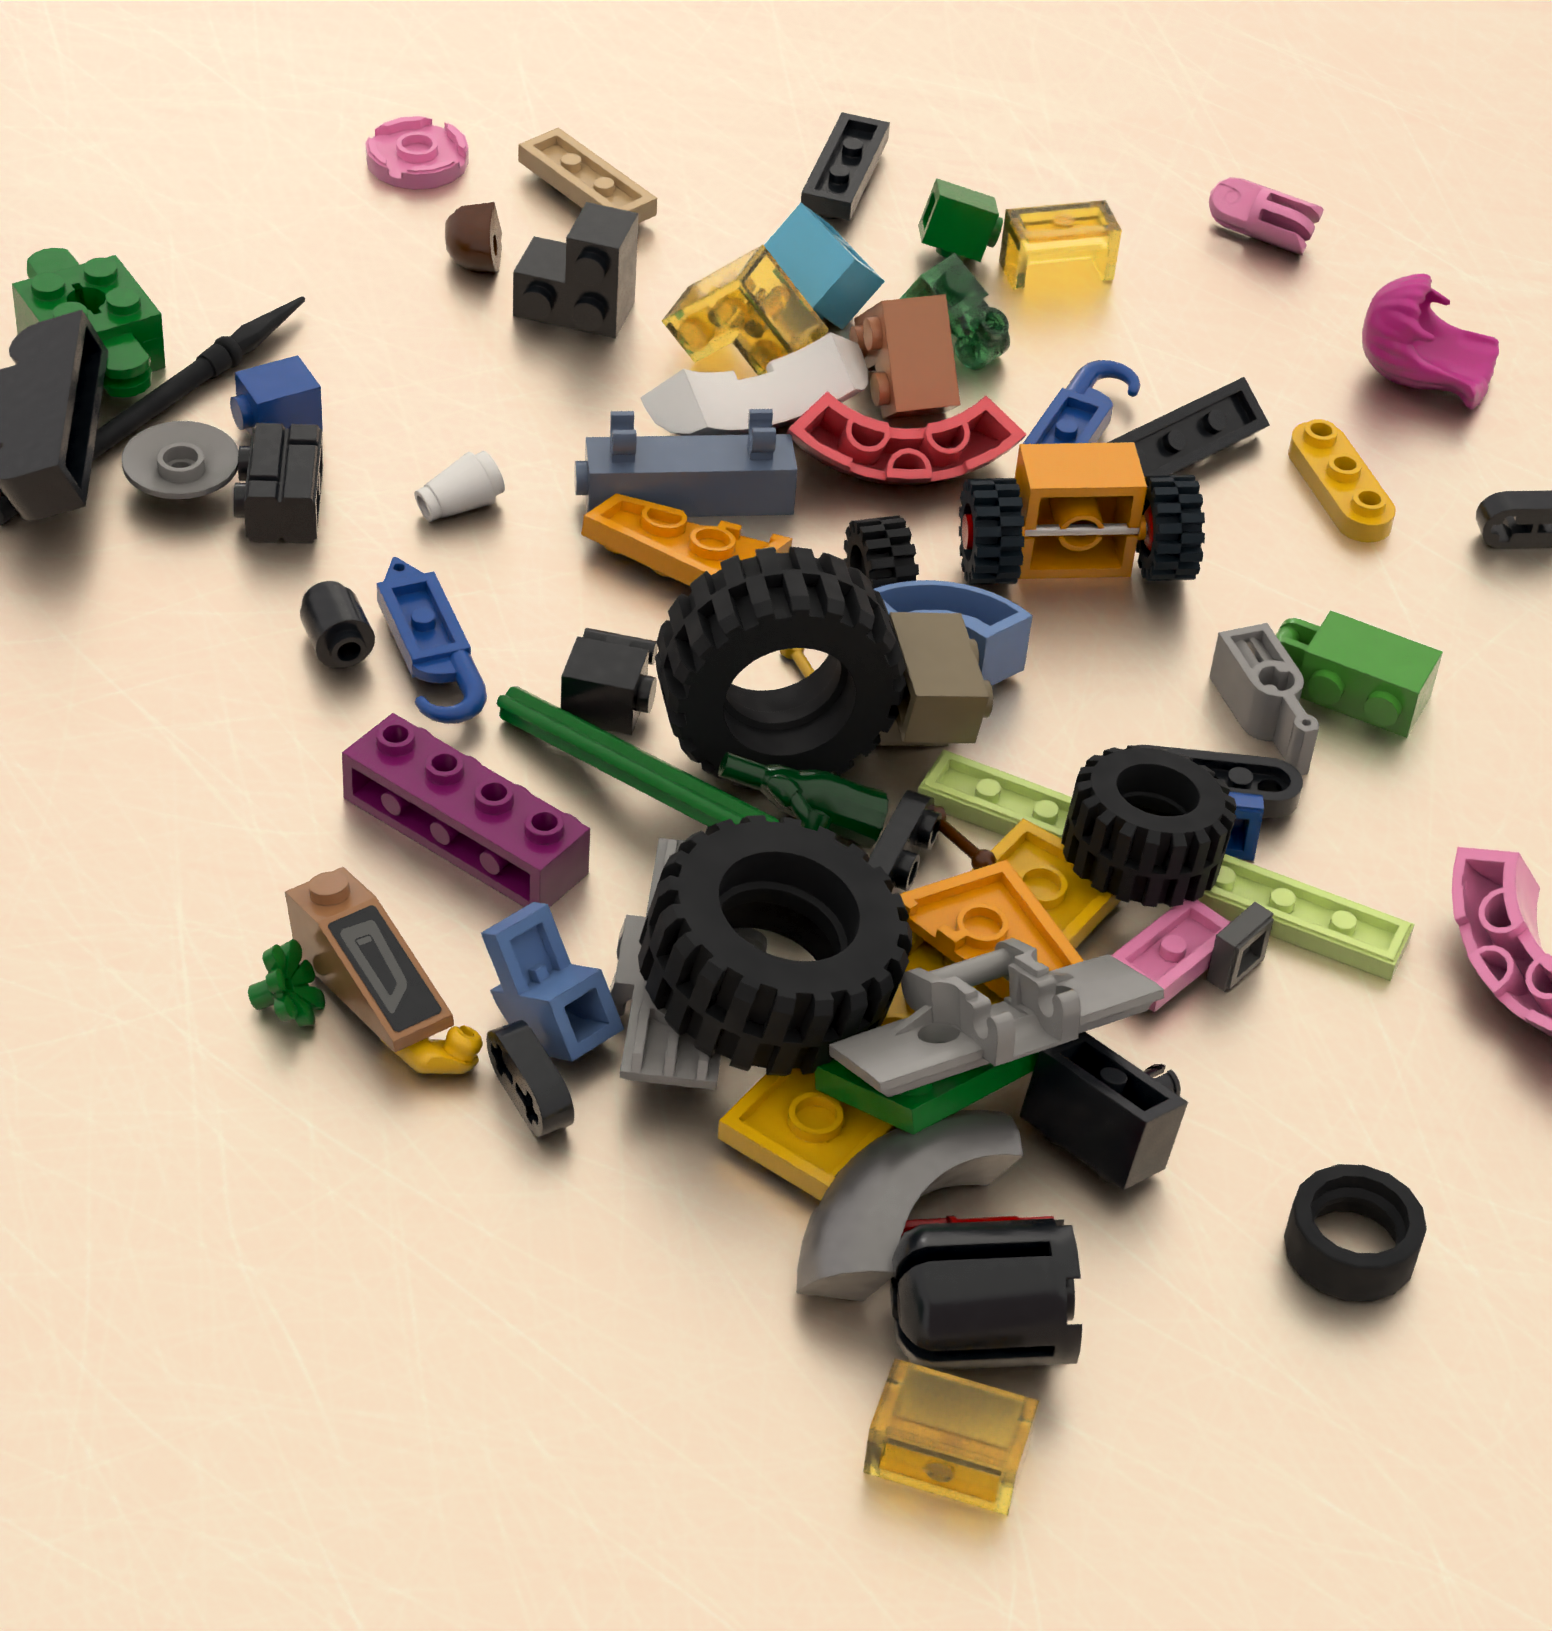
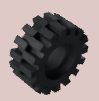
M899 515L849 522L850 527H847L845 532L847 540H844V550L847 554V558H844L847 569L849 567L859 569L870 579L873 589L888 584L916 581V575H919V566L915 564L914 556L917 553L915 544H910L912 534L909 527L906 528L904 518H900Z

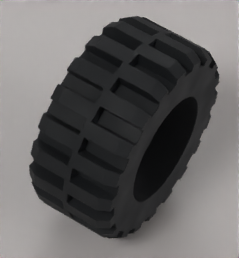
M791 546L789 553H776L775 547L756 549V556L740 560L739 556L736 555L720 563L722 569L713 575L705 571L690 584L692 593L689 596L681 594L677 597L668 610L670 621L666 620L661 625L656 641L659 650L655 656L656 670L673 735L678 737L680 747L689 759L696 763H701L702 769L705 772L724 780L725 778L718 776V771L726 752L764 765L780 764L796 770L816 769L830 773L835 771L838 776L853 768V759L858 755L862 754L867 757L881 742L879 732L888 733L899 715L897 706L903 701L906 690V680L903 674L906 667L886 605L880 593L873 590L870 579L857 568L849 567L847 569L845 560L834 555L822 553L820 558H815L812 549ZM807 648L829 654L820 667L812 674L784 688L750 690L732 684L736 676L746 666L769 653L784 649ZM732 781V784L754 790V788Z
M765 815L746 816L741 819L740 824L736 825L731 819L713 824L707 827L705 833L703 831L697 832L682 842L678 852L670 855L662 870L639 939L641 949L638 954L640 973L644 980L647 981L645 989L657 1010L663 1008L667 1010L664 1018L668 1025L679 1036L685 1033L689 1034L695 1039V1048L711 1058L714 1053H718L731 1059L729 1066L749 1071L751 1066L766 1068V1075L775 1076L790 1075L792 1069L800 1068L803 1075L814 1073L818 1066L828 1064L831 1060H834L829 1054V1044L881 1026L909 963L908 956L912 949V930L907 922L909 915L900 894H891L894 888L892 880L881 866L873 868L868 863L869 857L866 852L854 843L849 847L836 840L837 833L819 826L818 831L802 827L801 820L782 817L779 822H769L766 820ZM756 928L780 934L799 944L816 961H794L773 956L748 943L734 929Z

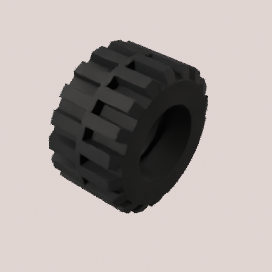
M1128 745L1124 750L1116 747L1103 751V755H1093L1086 761L1085 767H1081L1078 773L1062 834L1061 844L1064 845V857L1067 862L1074 864L1073 871L1081 879L1090 880L1092 882L1091 887L1102 893L1109 892L1116 896L1115 899L1127 903L1130 900L1142 903L1143 906L1157 907L1158 904L1162 903L1169 907L1183 905L1184 899L1194 902L1203 897L1205 890L1210 891L1216 884L1236 818L1235 798L1229 796L1230 789L1224 781L1214 778L1215 772L1205 765L1194 763L1192 758L1183 754L1176 755L1167 752V749L1158 747L1148 749L1140 745Z

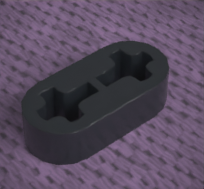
M1552 490L1504 491L1486 497L1476 510V521L1486 544L1500 549L1552 548Z
M519 1020L489 1031L486 1042L494 1072L533 1134L541 1137L572 1125L575 1118L574 1107L567 1085L529 1025L525 1021Z

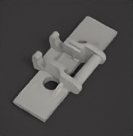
M659 838L646 917L662 870L670 855L678 852L680 844L684 842L683 840ZM626 915L619 933L616 951L618 958L617 970L610 986V993L620 1017L625 1013L626 1001L632 999L620 1068V1078L631 1081L716 1090L721 1055L714 1053L711 1058L696 1049L694 1038L687 1033L679 1036L668 1025L664 1018L667 1010L665 1008L657 1010L645 989L647 981L644 980L640 973L638 954L641 949L639 939L646 917ZM752 928L734 929L748 943L766 952L767 939L761 932Z
M1010 938L998 942L994 951L929 972L922 968H915L904 972L901 979L902 992L907 1004L915 1012L907 1018L829 1044V1054L877 1091L887 1097H891L989 1063L998 1066L1076 1040L1079 1033L1147 1011L1153 1002L1164 999V989L1156 982L1109 954L1049 971V967L1037 962L1036 948L1015 938ZM1004 977L1009 981L1010 996L1005 997L1002 1002L991 1005L990 999L973 988V986Z

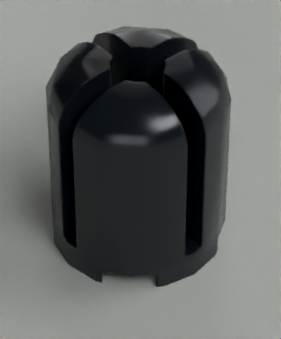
M1050 1218L921 1224L904 1232L892 1259L893 1277L890 1281L892 1316L895 1320L894 1333L896 1342L912 1365L925 1371L1077 1364L1081 1350L1082 1324L1067 1325V1321H1072L1075 1313L1074 1279H1081L1078 1250L1072 1225H1064V1219L1054 1220Z

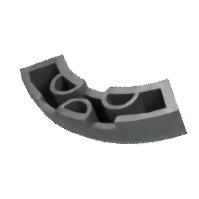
M959 1110L915 1135L896 1128L875 1139L859 1151L834 1176L835 1179L826 1190L819 1206L810 1216L800 1250L796 1293L862 1302L893 1277V1255L901 1240L907 1218L919 1197L951 1186H988L1023 1156L1020 1132L1013 1118L1001 1111Z

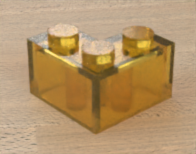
M763 244L688 286L661 320L694 363L733 343L757 375L767 373L766 366L770 361L806 347L825 336L829 330Z

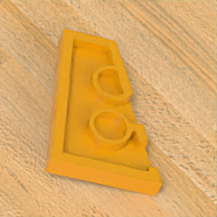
M618 493L584 515L581 532L582 536L603 545L608 551L623 554L652 568L655 573L661 576L671 577L688 586L705 571H708L710 575L722 569L720 564L722 561L736 555L739 556L740 560L756 556V549L775 547L776 553H789L793 538L772 534L769 542L741 536L742 525L723 520L720 521L718 526H703L687 522V515L684 510Z
M1008 860L900 893L909 915L907 922L911 930L955 963L994 951L998 942L1010 938H1015L1036 948L1037 962L1049 967V971L1084 961ZM1004 977L983 983L1003 999L1010 996L1009 981Z

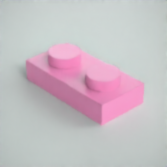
M1184 899L1183 905L1172 907L1111 956L1156 982L1164 989V999L1153 1002L1149 1007L1150 1010L1155 1012L1209 969L1216 935L1231 922L1199 900L1193 902Z

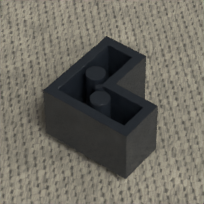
M586 202L566 237V243L534 236L513 271V316L616 339L635 303L639 213Z

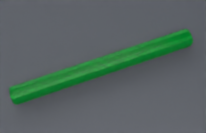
M518 686L510 687L505 695H500L497 699L496 704L500 707L499 716L502 720L708 827L731 819L735 825L740 824L742 818L754 815H765L767 821L779 822L777 818Z

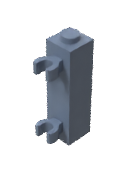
M749 409L748 435L637 436L636 430H634V411H611L610 437H586L585 461L574 462L575 495H586L587 513L618 493L684 510L687 517L794 515L798 469L792 435L776 434V428H772V409Z

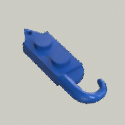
M1097 360L1087 363L1077 371L1066 388H1061L1023 444L1097 443L1111 421L1113 403L1105 394L1093 389V386L1098 380L1104 378L1118 379L1128 385V395L1135 397L1141 387L1139 377L1131 368L1119 362Z
M393 557L384 581L376 583L377 602L412 678L416 677L431 683L457 682L464 697L460 703L444 707L434 705L425 697L419 696L415 699V705L424 716L432 721L444 724H458L471 720L482 711L487 701L485 683L471 656L470 644L435 572L423 573L398 557Z

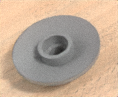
M172 421L151 426L130 439L122 453V469L127 480L134 487L147 494L166 499H190L213 493L228 484L238 471L239 450L234 440L227 433L214 426L193 421Z

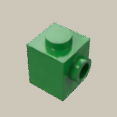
M936 178L918 224L921 243L935 247L938 254L953 261L964 262L966 258L981 262L986 247L993 248L996 245L1002 230L1003 218L999 217L995 197Z

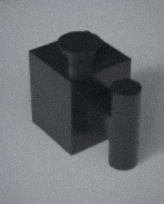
M585 628L583 637L577 636L561 675V709L602 730L632 736L640 712L650 713L653 706L657 678L648 676V664L654 665L655 656L658 650L657 642Z

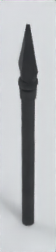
M301 296L241 325L231 336L219 337L213 345L197 356L196 361L97 429L93 460L208 379H213L226 370L239 365L242 355L255 350L305 302V297ZM5 495L0 497V525H3L17 515V512Z

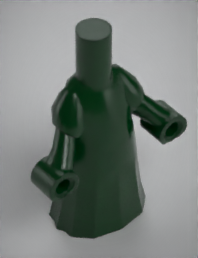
M729 752L725 753L719 766V777L760 790L778 809L795 819L801 820L802 827L818 831L819 826L837 833L836 836L848 840L863 849H871L883 830L889 802L887 793L883 790L861 785L827 771L816 769L796 770L780 764L764 765Z

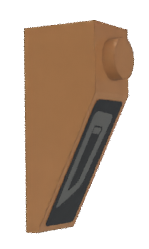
M345 867L320 873L310 881L284 891L292 938L298 941L302 948L301 961L308 960L313 966L315 975L394 1052L454 1026L453 1014L377 897Z

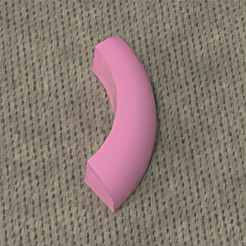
M1457 847L1452 878L1453 914L1455 921L1459 925L1467 957L1481 980L1499 1001L1515 1015L1542 1033L1552 1037V956L1543 951L1538 934L1537 902L1540 887L1519 852Z

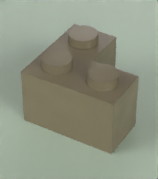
M890 612L889 617L906 667L903 672L906 680V690L903 701L897 706L899 715L888 733L879 732L881 742L878 746H948L949 743H976L983 718H988L992 712L993 690L990 681L983 680L978 665V644L975 639L969 638L962 614Z

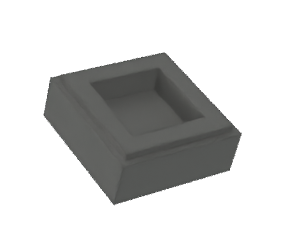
M1254 902L1216 935L1206 980L1225 992L1227 989L1230 990L1262 962L1266 954L1274 921V913Z

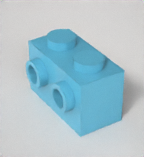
M803 203L796 207L759 250L773 266L772 270L768 273L769 276L789 294L792 295L797 291L800 297L795 301V304L818 324L825 317L843 330L885 282L828 222Z

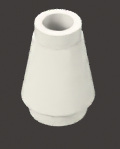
M481 451L474 455L472 452H467L427 482L424 487L416 490L414 496L423 516L429 522H432L438 518H445L494 504L496 496L505 491V484L497 464L489 453Z

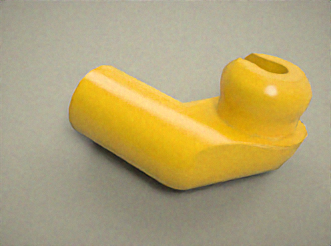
M465 1025L460 1027L454 1026L449 1029L446 1040L430 1039L428 1037L394 1053L415 1072L420 1074H465L478 1064L479 1058L477 1054L483 1046V1041L480 1034L473 1028Z

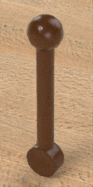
M934 806V811L942 814L939 831L971 858V865L974 870L997 862L992 851L978 849L946 821V813L943 807Z

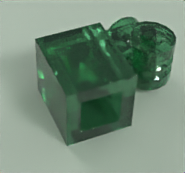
M955 253L920 275L900 297V299L946 294L951 334L958 338L955 343L956 355L962 364L972 370H980L991 361L1004 354L1010 346L1009 323L1006 316L1000 310L989 307L984 300L989 294Z

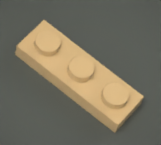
M559 127L518 144V162L581 208L584 207L586 202L636 212L639 213L638 224L657 215L658 198Z

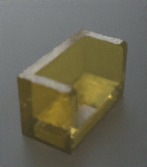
M1106 200L1006 209L999 263L1013 290L1024 289L1027 265L1091 259L1102 281L1114 280L1122 229Z
M894 1358L869 1428L863 1473L1008 1516L1030 1448L1039 1400Z

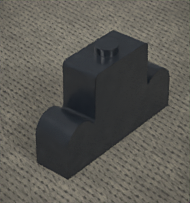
M78 310L38 322L21 331L9 347V355L15 365L0 369V492H3L17 514L22 519L29 521L86 507L108 349L83 310Z

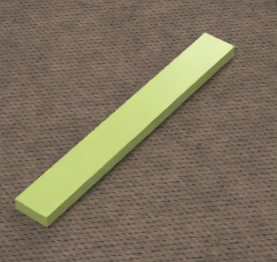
M944 749L918 787V793L933 797L934 806L943 807L946 814L1004 836L1024 818L1062 839L1072 799L1071 796ZM1227 854L1224 855L1216 884L1210 891L1205 890L1203 897L1198 899L1229 921H1233L1254 902H1257L1274 913L1270 936L1391 981L1410 942L1415 925Z

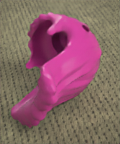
M1412 274L1384 285L1372 298L1362 328V348L1370 364L1391 382L1410 388L1448 391L1458 395L1466 407L1472 410L1475 409L1488 392V384L1494 374L1496 359L1499 356V341L1495 337L1454 327L1437 316L1430 307L1431 303L1434 302L1447 306L1450 305V300L1431 288L1432 279L1428 274Z

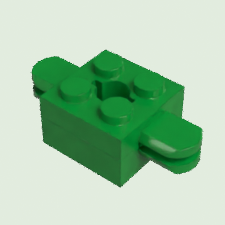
M65 248L42 249L33 253L27 259L26 270L29 279L12 283L17 335L27 327L38 322L83 310L108 349L103 389L110 396L121 398L132 397L145 392L151 386L152 372L166 368L162 314L116 255L105 258H93L84 264H79L70 251Z

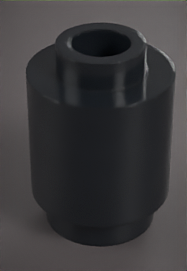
M336 581L317 583L304 594L300 609V619L318 659L324 665L331 668H347L363 661L374 647L375 635L356 594Z

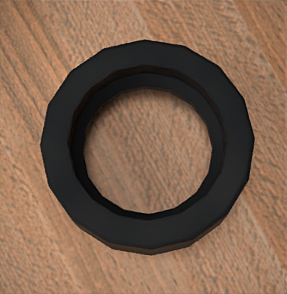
M1337 1164L1315 1171L1299 1185L1290 1211L1284 1239L1287 1257L1299 1276L1320 1292L1346 1301H1374L1395 1294L1411 1279L1427 1226L1422 1205L1410 1188L1391 1174L1366 1165ZM1331 1212H1354L1369 1217L1384 1227L1396 1245L1392 1249L1379 1253H1356L1337 1246L1322 1235L1314 1220L1318 1216Z

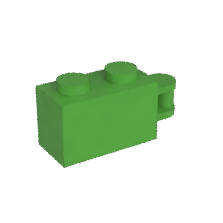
M1331 610L1321 626L1298 618H1289L1281 624L1276 633L1277 638L1302 673L1304 684L1300 698L1406 738L1409 736L1431 697L1443 651Z

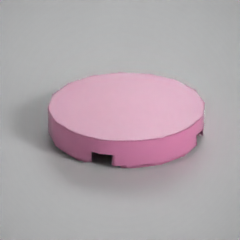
M422 116L400 117L384 122L375 129V136L373 138L368 137L365 143L366 161L369 171L379 180L400 188L413 190L431 189L452 183L464 174L469 163V147L465 135L449 123L444 122V128L432 125L431 118Z

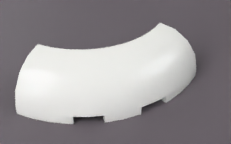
M830 332L806 347L770 361L766 366L767 373L738 380L734 370L698 372L682 369L640 398L654 423L670 433L682 436L748 435L749 409H772V428L778 429L794 424L827 391L841 403L863 391L868 384V369L858 343Z

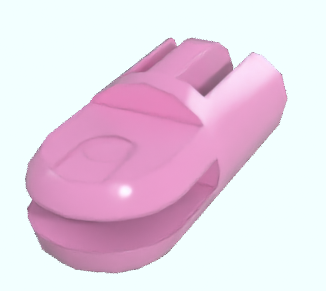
M1235 177L1219 181L1211 190L1208 202L1212 217L1223 227L1299 255H1303L1307 246L1305 241L1311 239L1315 230L1314 224L1319 222L1324 211L1319 205L1252 181Z

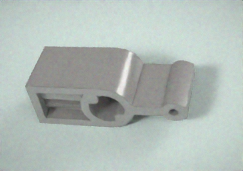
M1268 623L1218 632L1209 675L1211 681L1241 727L1249 735L1259 740L1273 741L1285 762L1294 766L1301 775L1308 774L1318 735L1319 723L1315 717L1308 715L1299 703L1304 684L1302 673Z

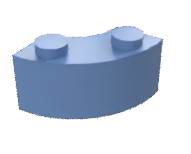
M906 581L873 589L880 593L888 614L890 612L961 613L969 638L975 639L978 644V665L983 680L990 681L991 686L1024 670L1033 615L1014 602L978 587L948 581Z

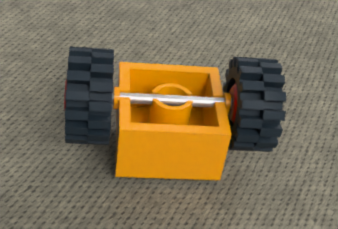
M1134 442L1019 444L1015 478L966 479L964 481L960 497L962 507H959V517L961 519V526H959L961 544L959 550L960 556L963 557L961 567L962 572H964V579L968 582V585L1016 584L1018 579L1131 577L1136 551V553H1139L1138 566L1142 568L1141 575L1143 578H1146V581L1196 579V574H1199L1200 571L1199 562L1203 560L1204 553L1201 543H1205V533L1202 532L1205 514L1201 512L1203 498L1202 494H1199L1200 485L1198 481H1195L1194 475L1145 476L1144 478Z

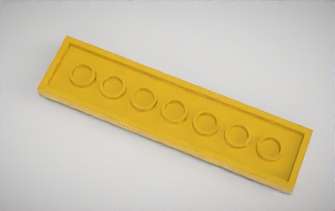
M1023 818L991 851L994 853L997 862L1009 861L1076 949L1121 900L1115 899L1116 896L1109 892L1102 893L1091 887L1092 882L1090 880L1081 879L1073 871L1074 864L1067 862L1064 857V845L1061 844L1062 839ZM912 931V949L908 956L909 963L905 972L915 968H922L929 972L955 963ZM901 982L881 1026L907 1018L915 1012L904 998ZM983 983L973 986V988L990 999L991 1005L1004 1001L1003 998ZM800 1068L792 1069L791 1074L787 1076L765 1074L719 1120L718 1139L821 1201L826 1190L835 1179L834 1176L852 1157L875 1139L897 1127L816 1090L815 1073L803 1075Z

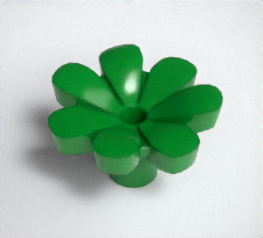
M295 939L281 946L275 944L263 952L262 959L268 974L265 976L266 980L249 986V1000L256 1010L274 1005V1012L281 1021L295 1019L300 1027L313 1026L315 1024L313 1010H321L325 1007V996L322 990L308 984L315 980L313 966L306 959L301 961L302 948Z

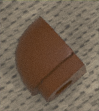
M495 202L459 207L445 222V244L450 257L457 265L472 272L490 273L499 271L502 251V230Z

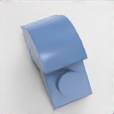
M532 902L481 932L501 983L490 990L500 1012L508 1024L519 1020L525 1021L549 1057L573 1062L624 1030L602 970L571 964L548 904Z

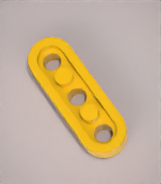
M1314 419L1297 425L1292 431L1288 456L1339 531L1348 538L1359 542L1371 543L1387 538L1391 533L1396 513L1395 505L1345 434L1333 423L1322 419Z

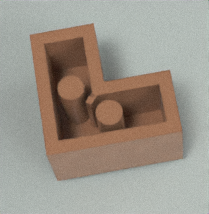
M946 294L880 301L854 318L855 326L850 328L849 340L859 344L868 372L876 371L871 374L870 390L874 405L881 407L882 420L946 413L961 405Z

